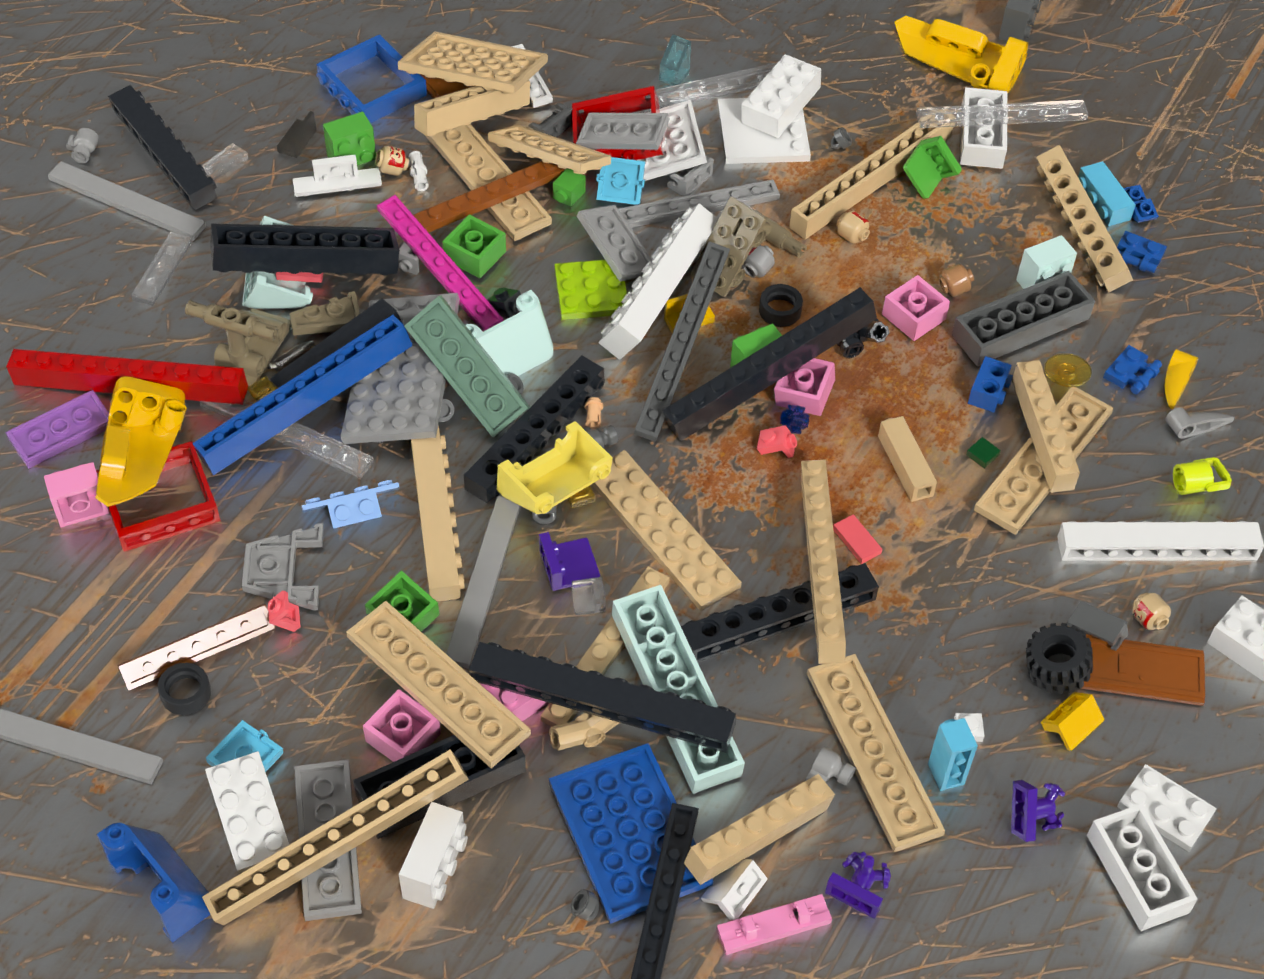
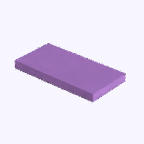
M91 390L5 433L29 469L104 432L108 424L109 412L96 393Z

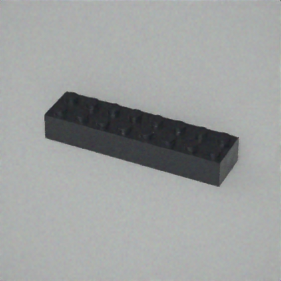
M211 223L210 250L213 271L224 273L229 271H242L244 273H251L253 271L266 273L289 272L291 274L310 272L313 274L335 273L338 275L357 273L359 275L380 274L384 276L397 274L400 250L393 228Z

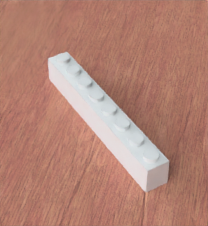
M1247 521L1062 522L1057 536L1062 561L1258 560L1264 548L1259 523Z

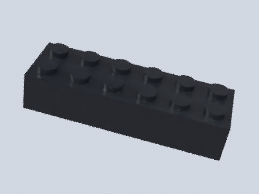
M453 735L354 779L353 784L359 803L436 757L451 750L457 757L469 780L432 801L450 807L526 772L525 755L518 745L493 768H490L462 741ZM431 802L376 835L377 839L423 819Z

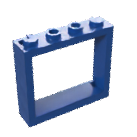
M380 34L317 64L318 73L316 76L320 84L324 85L331 96H335L344 109L346 108L351 115L363 111L370 123L427 96L426 80L418 73L409 74L406 71L398 70V61L403 57ZM377 56L406 85L367 104H363L335 75Z

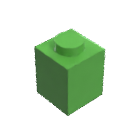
M569 168L553 183V199L570 207L586 192V176L576 174Z

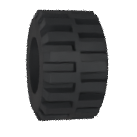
M1051 623L1048 628L1045 625L1040 627V632L1035 631L1032 634V639H1028L1026 648L1027 670L1032 682H1037V687L1040 689L1045 687L1049 693L1058 691V694H1063V691L1067 690L1069 693L1075 692V687L1080 689L1084 686V681H1089L1090 674L1093 672V652L1091 641L1089 638H1086L1084 631L1078 632V627L1074 625L1067 627V623H1061V626ZM1056 654H1065L1072 657L1070 660L1062 663L1048 660L1049 657Z

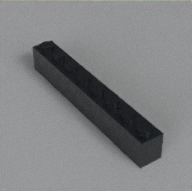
M129 85L108 96L116 115L194 210L217 199L214 190L217 186L212 177H207L202 165L196 164L192 153L185 151L182 141L175 139L169 126L165 127L159 114L155 115L153 107L149 102L145 103V99L139 90L135 91Z

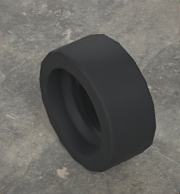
M774 284L767 287L760 297L759 313L761 318L766 323H773L777 327H787L796 323L801 317L802 295L796 288L786 284ZM773 300H785L791 303L794 308L788 311H777L771 308L768 303Z
M178 663L169 667L161 675L158 682V693L164 707L173 714H193L201 710L208 703L211 695L209 679L204 669L192 663ZM181 679H195L200 683V689L197 693L187 699H175L169 694L170 687Z

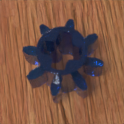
M788 405V409L782 411L780 424L786 425L792 434H801V430L808 428L810 415L804 412L805 407Z

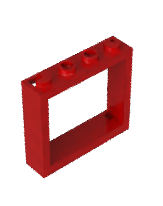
M654 86L572 103L573 143L576 144L588 113H633L651 109V113H660L659 100ZM662 141L658 150H595L614 158L630 160L663 155Z
M192 441L178 444L171 448L162 472L191 463L205 502L125 528L116 505L108 506L123 552L220 521L217 505Z

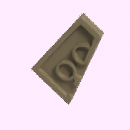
M355 291L349 292L347 297L339 300L337 297L329 299V303L321 306L314 304L291 312L290 323L293 336L334 332L360 314Z

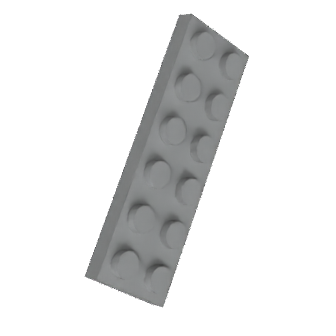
M349 759L294 766L300 839L353 807ZM357 847L302 879L305 921L362 914Z

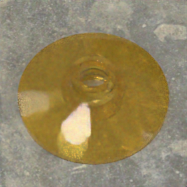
M1073 354L1054 355L1046 361L1044 368L1045 374L1051 381L1065 387L1084 385L1090 380L1092 369L1088 362Z

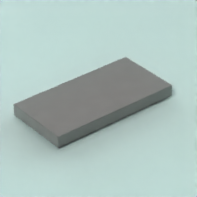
M588 113L576 144L589 149L658 150L670 118L668 113Z
M610 205L579 211L577 218L618 280L625 281L638 278L639 276L642 277L644 273L641 271L649 261L652 262V259L617 207Z

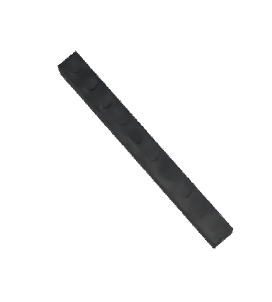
M859 287L665 408L663 413L668 427L680 442L876 320L877 315L874 301Z
M479 642L469 668L470 676L481 684L726 753L736 725V713L732 712L729 708L723 706L712 707L698 699L687 700L680 698L679 695L673 692H658L648 685H633L625 679L618 677L614 679L608 678L597 671L590 670L587 672L579 670L572 664L564 663L561 665L554 663L547 657L539 656L536 658L527 655L522 650L514 649L511 651L504 649L499 644L493 642L488 644Z

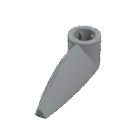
M1178 407L1170 411L1165 420L1178 438L1184 439L1232 423L1235 417L1215 412H1186L1183 408Z

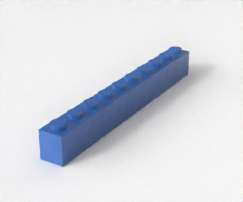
M391 315L192 444L201 461L213 475L223 470L412 347L413 345L406 328L394 315Z

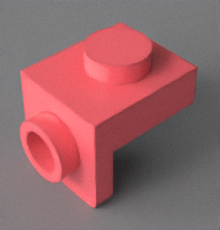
M786 425L760 430L757 450L761 455L783 451L788 458L794 456L797 440Z
M282 590L268 601L269 623L295 632L300 628L299 606L289 603L288 592Z

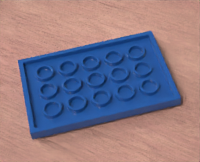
M649 743L549 778L550 788L609 924L647 910L672 803H677ZM692 839L691 847L696 845L694 839ZM686 867L680 897L712 886L713 879L700 885Z

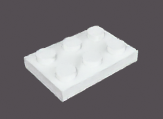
M1146 764L1117 805L1121 810L1143 804L1158 832L1187 852L1191 850L1217 809Z

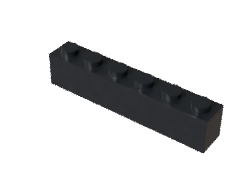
M381 298L272 376L269 380L274 389L276 390L391 315H394L402 323L397 310Z

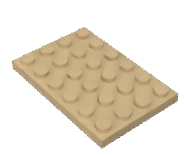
M433 32L398 61V70L406 71L409 74H423L428 78H442L447 82H461L466 86L475 85L486 90L495 89L505 94H513L548 62V54Z

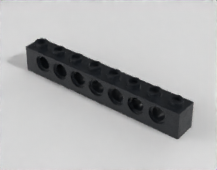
M581 355L464 474L465 490L486 503L493 497H497L500 494L497 491L498 465L506 460H509L512 464L518 462L521 466L531 462L533 456L545 448L548 440L553 435L556 436L568 420L570 421L574 418L577 410L582 405L585 406L587 400L596 391L602 389L605 383L604 368Z
M866 563L858 566L852 565L838 572L842 612L876 600L879 586ZM805 581L799 586L790 589L785 588L776 594L767 597L761 596L753 602L744 605L738 604L729 610L720 613L715 612L706 618L697 621L691 620L685 623L681 628L697 662L814 622L811 581Z

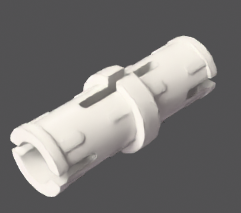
M413 151L408 156L411 164L410 175L414 179L415 189L417 191H425L429 187L426 178L427 167L423 164L422 153Z

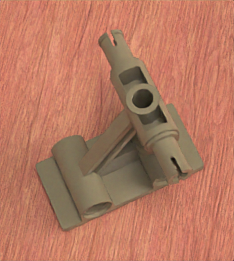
M730 197L691 271V276L695 278L709 241L730 249L715 288V292L722 297H726L730 288L738 286L744 279L746 271L741 267L751 248H756L767 240L779 249H787L796 257L801 258L804 255V252L801 250L806 251L807 246L794 239L791 232L762 213L753 210L735 197Z
M189 300L185 307L186 315L204 319L206 324L226 331L228 345L220 343L214 353L215 366L243 368L248 389L250 390L255 387L291 329L289 319L256 309H251L250 312L245 310L239 312L235 308H225L215 304L206 306Z

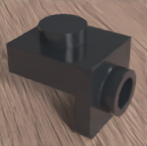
M503 287L497 289L494 295L487 301L493 308L504 310L507 317L510 318L520 312L516 307V300L521 293L519 290Z

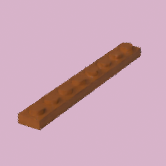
M541 161L418 212L413 216L430 233L461 220L469 214L473 215L554 181L565 169L559 168L557 164Z

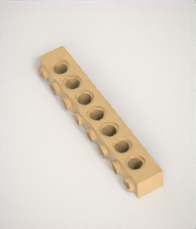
M1058 145L1037 156L1036 158L1040 165L1036 168L1041 178L1046 176L1047 180L1044 183L1049 193L1054 191L1055 196H1053V200L1058 208H1063L1061 214L1066 224L1069 222L1072 224L1069 229L1074 239L1079 237L1080 242L1077 244L1083 255L1088 254L1089 257L1086 261L1090 269H1096L1098 272L1095 274V277L1100 287L1105 285L1109 293L1133 281L1125 261L1061 146Z

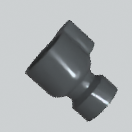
M612 425L604 427L602 431L597 429L591 430L589 427L583 428L602 448L605 445L610 446L618 443V435Z

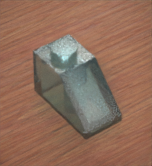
M674 34L671 36L660 63V81L678 87L687 77L690 71L691 41Z

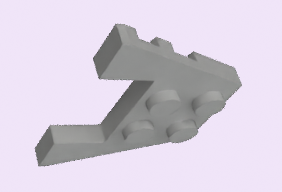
M323 523L315 524L314 528L304 531L302 529L293 530L292 534L278 538V535L247 543L242 578L243 591L272 599L283 590L288 592L289 603L314 611L318 610L319 586H293L296 548L323 547Z

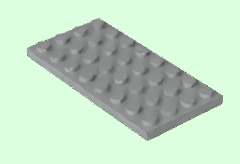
M458 293L384 299L397 310L404 326L438 296L442 295L456 314L458 313L460 302ZM370 300L369 307L379 300ZM409 332L408 335L412 342V347L351 386L341 433L343 444L436 438L446 378Z

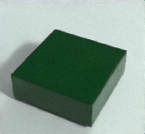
M982 437L967 450L966 455L985 469L1000 455L1001 450Z

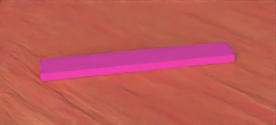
M396 195L377 205L379 213L449 294L458 293L460 298L459 305L483 332L504 321L500 314Z

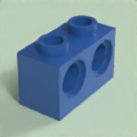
M985 356L972 386L968 404L995 413L997 405H1003L1007 392L1004 391V388L1009 389L1013 375L1010 374L1012 365Z

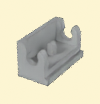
M706 157L707 163L687 168L679 175H670L672 181L670 180L667 183V187L681 196L690 195L712 176L714 159Z

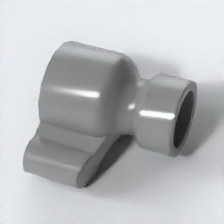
M88 128L79 129L76 136L70 135L66 148L72 151L71 156L73 160L78 163H87L90 153L97 146L99 136L95 131Z
M823 747L805 781L819 774L825 782L831 777H836L837 782L847 786L855 773L856 767L849 763L843 764L839 754Z

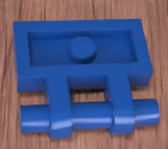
M1128 231L1124 232L1117 247L1126 264L1139 267L1140 271L1145 272L1147 270L1155 273L1167 248L1163 244Z
M1128 345L1105 371L1103 378L1122 389L1129 384L1132 386L1131 392L1138 394L1146 389L1151 378H1155L1158 375L1162 362L1154 360L1153 363L1148 364L1146 363L1148 355ZM1138 371L1142 373V375L1137 376L1136 374Z

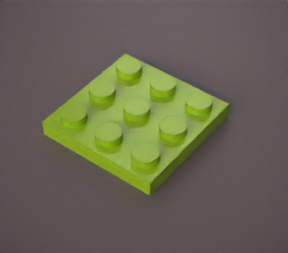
M606 260L554 264L561 320L612 316L619 306L622 307L623 303L621 301L627 294L625 281L618 280Z

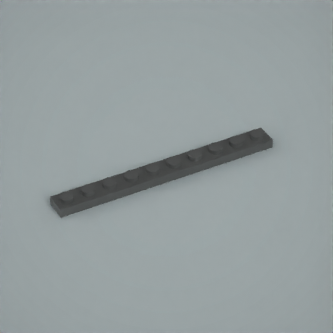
M710 241L708 242L634 430L635 435L654 442L657 441L665 420L663 410L670 406L727 260L729 248Z

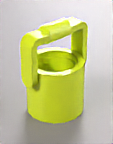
M1215 457L1176 464L1173 469L1174 486L1180 495L1226 490L1230 488L1232 481L1225 466ZM1211 466H1214L1222 481L1214 482Z

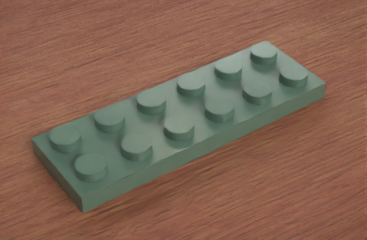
M442 295L435 298L404 326L493 438L530 408L525 399Z

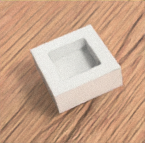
M955 713V720L966 719L975 741L983 742L982 713Z

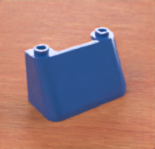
M113 823L96 834L110 866L116 873L122 871L121 869L128 868L132 869L137 875L149 867L161 881L153 888L150 900L160 915L164 925V933L172 943L210 915L202 896L209 892L160 833L123 823Z

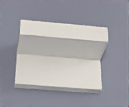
M744 859L720 873L713 881V885L709 886L702 895L701 899L703 902L718 904L729 920H736L768 879L754 860Z

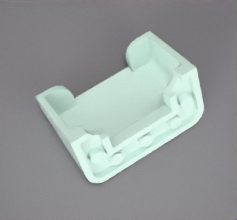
M264 216L259 225L292 224ZM253 271L245 275L242 305L250 309H303L306 305H310L313 292H310L309 286H305L306 282L277 280L276 273Z
M532 290L518 296L516 300V307L520 311L518 314L484 332L474 324H465L505 376L511 373L520 376L553 356V343L538 297Z

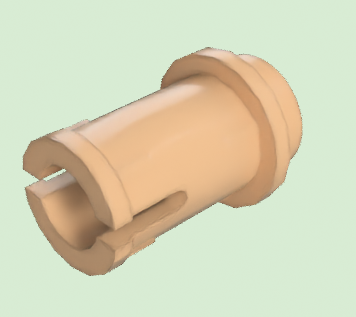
M591 397L585 403V409L587 410L586 426H589L590 429H597L601 426L603 403L599 398Z

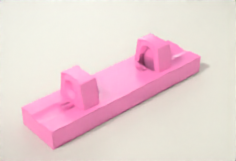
M820 894L717 925L716 931L725 955L831 924L832 917L823 895ZM798 911L799 916L798 922L794 915V912Z

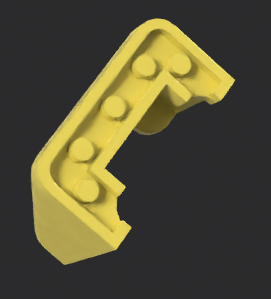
M574 421L566 426L565 430L568 432L563 440L560 438L555 440V448L524 466H521L518 462L512 464L509 460L499 464L497 491L505 499L535 514H545L552 507L599 479H605L611 472L612 456Z

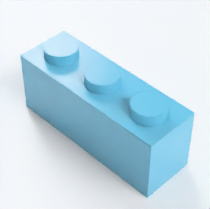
M1102 161L1081 167L1078 178L1098 215L1109 227L1130 221L1135 209V203L1106 164Z
M965 718L959 720L949 719L939 725L928 766L940 791L965 785L978 745Z

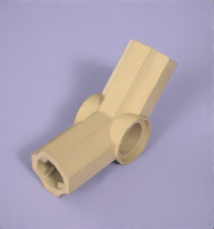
M584 713L573 722L551 727L549 730L550 743L553 749L556 748L557 750L584 744L587 748L594 747L600 744L606 737L605 733L618 725L619 722Z

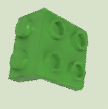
M942 136L921 140L903 166L907 176L923 199L930 197L942 178L959 175L962 170Z

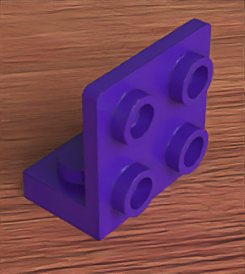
M549 532L539 534V552L552 591L600 580V572L588 538L557 544L556 541L551 540Z

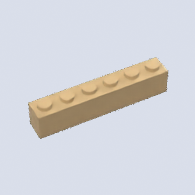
M528 80L513 94H505L500 90H486L483 87L474 86L414 104L415 129L425 136H434L436 133L451 131L458 126L470 125L474 121L486 120L494 115H502L510 110H518L530 104V81Z
M1040 360L1018 362L1015 367L1012 383L1050 492L1074 490L1080 471Z
M817 774L692 846L684 864L698 883L702 885L825 812L835 794L822 777Z

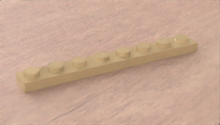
M647 567L627 596L661 585L663 590H665L669 584L670 577ZM613 617L610 618L576 667L579 670L587 672L593 670L604 676L624 648L625 643ZM549 703L540 717L543 723L553 727L571 722L578 711Z

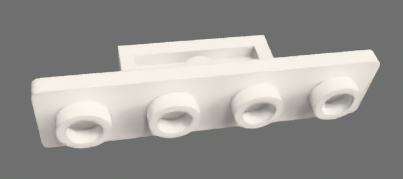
M356 155L312 160L314 176L293 179L296 197L382 185L379 168L358 170Z

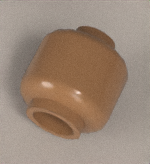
M962 264L943 270L939 278L944 294L948 293L951 297L970 291L971 282L974 281L971 269H966Z

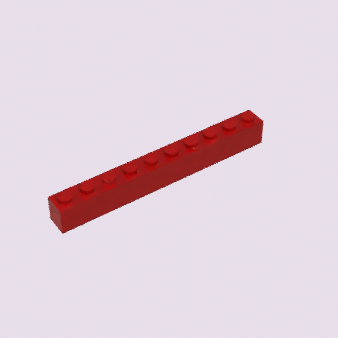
M13 349L6 366L13 384L20 386L78 391L93 390L94 392L113 394L117 380L126 376L181 389L185 394V400L243 405L248 390L244 369L234 367Z

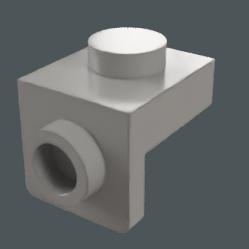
M402 242L399 245L398 268L417 275L419 273V259L405 242Z

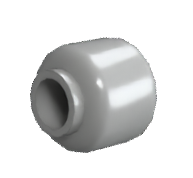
M766 245L751 248L742 265L748 276L761 278L769 272L775 264L772 249Z

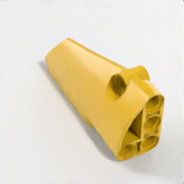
M904 16L894 22L906 55L969 82L973 88L1007 91L1008 94L1015 84L1027 57L1028 42L1014 37H1009L1006 46L988 41L987 36L983 33L941 19H935L930 24Z
M126 376L117 380L110 402L108 424L103 438L95 497L107 507L135 498L156 486L186 413L185 394L181 389Z

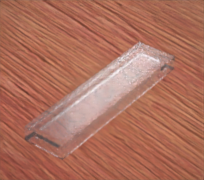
M173 232L169 233L131 294L133 301L152 306L155 304L191 245V237Z

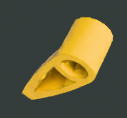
M1177 349L1170 360L1165 378V395L1168 406L1171 409L1175 408L1198 361V357Z

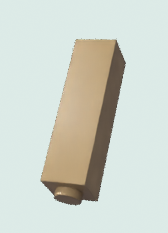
M904 417L888 418L885 421H881L878 437L910 501L914 502L933 497L937 481Z

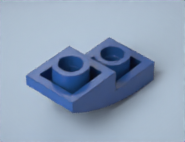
M1141 185L1123 188L1135 203L1132 218L1137 223L1154 220L1159 217L1151 198L1146 199Z

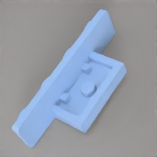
M392 480L379 482L376 488L369 489L368 486L355 488L354 493L345 495L344 491L330 494V499L323 501L320 500V497L306 500V505H303L301 508L304 513L328 507L332 527L337 529L381 518L377 495L398 490L400 486L398 482L393 483Z

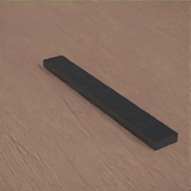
M672 803L631 979H661L686 870L684 862L691 848L699 808Z

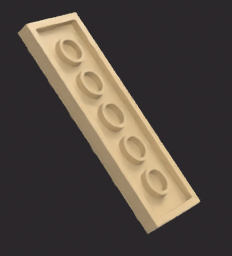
M521 125L488 132V141L496 143L498 147H508L513 152L527 154V157L540 158L544 163H554L563 169L569 168L576 174H585L588 170H600L603 166L611 164L610 155Z

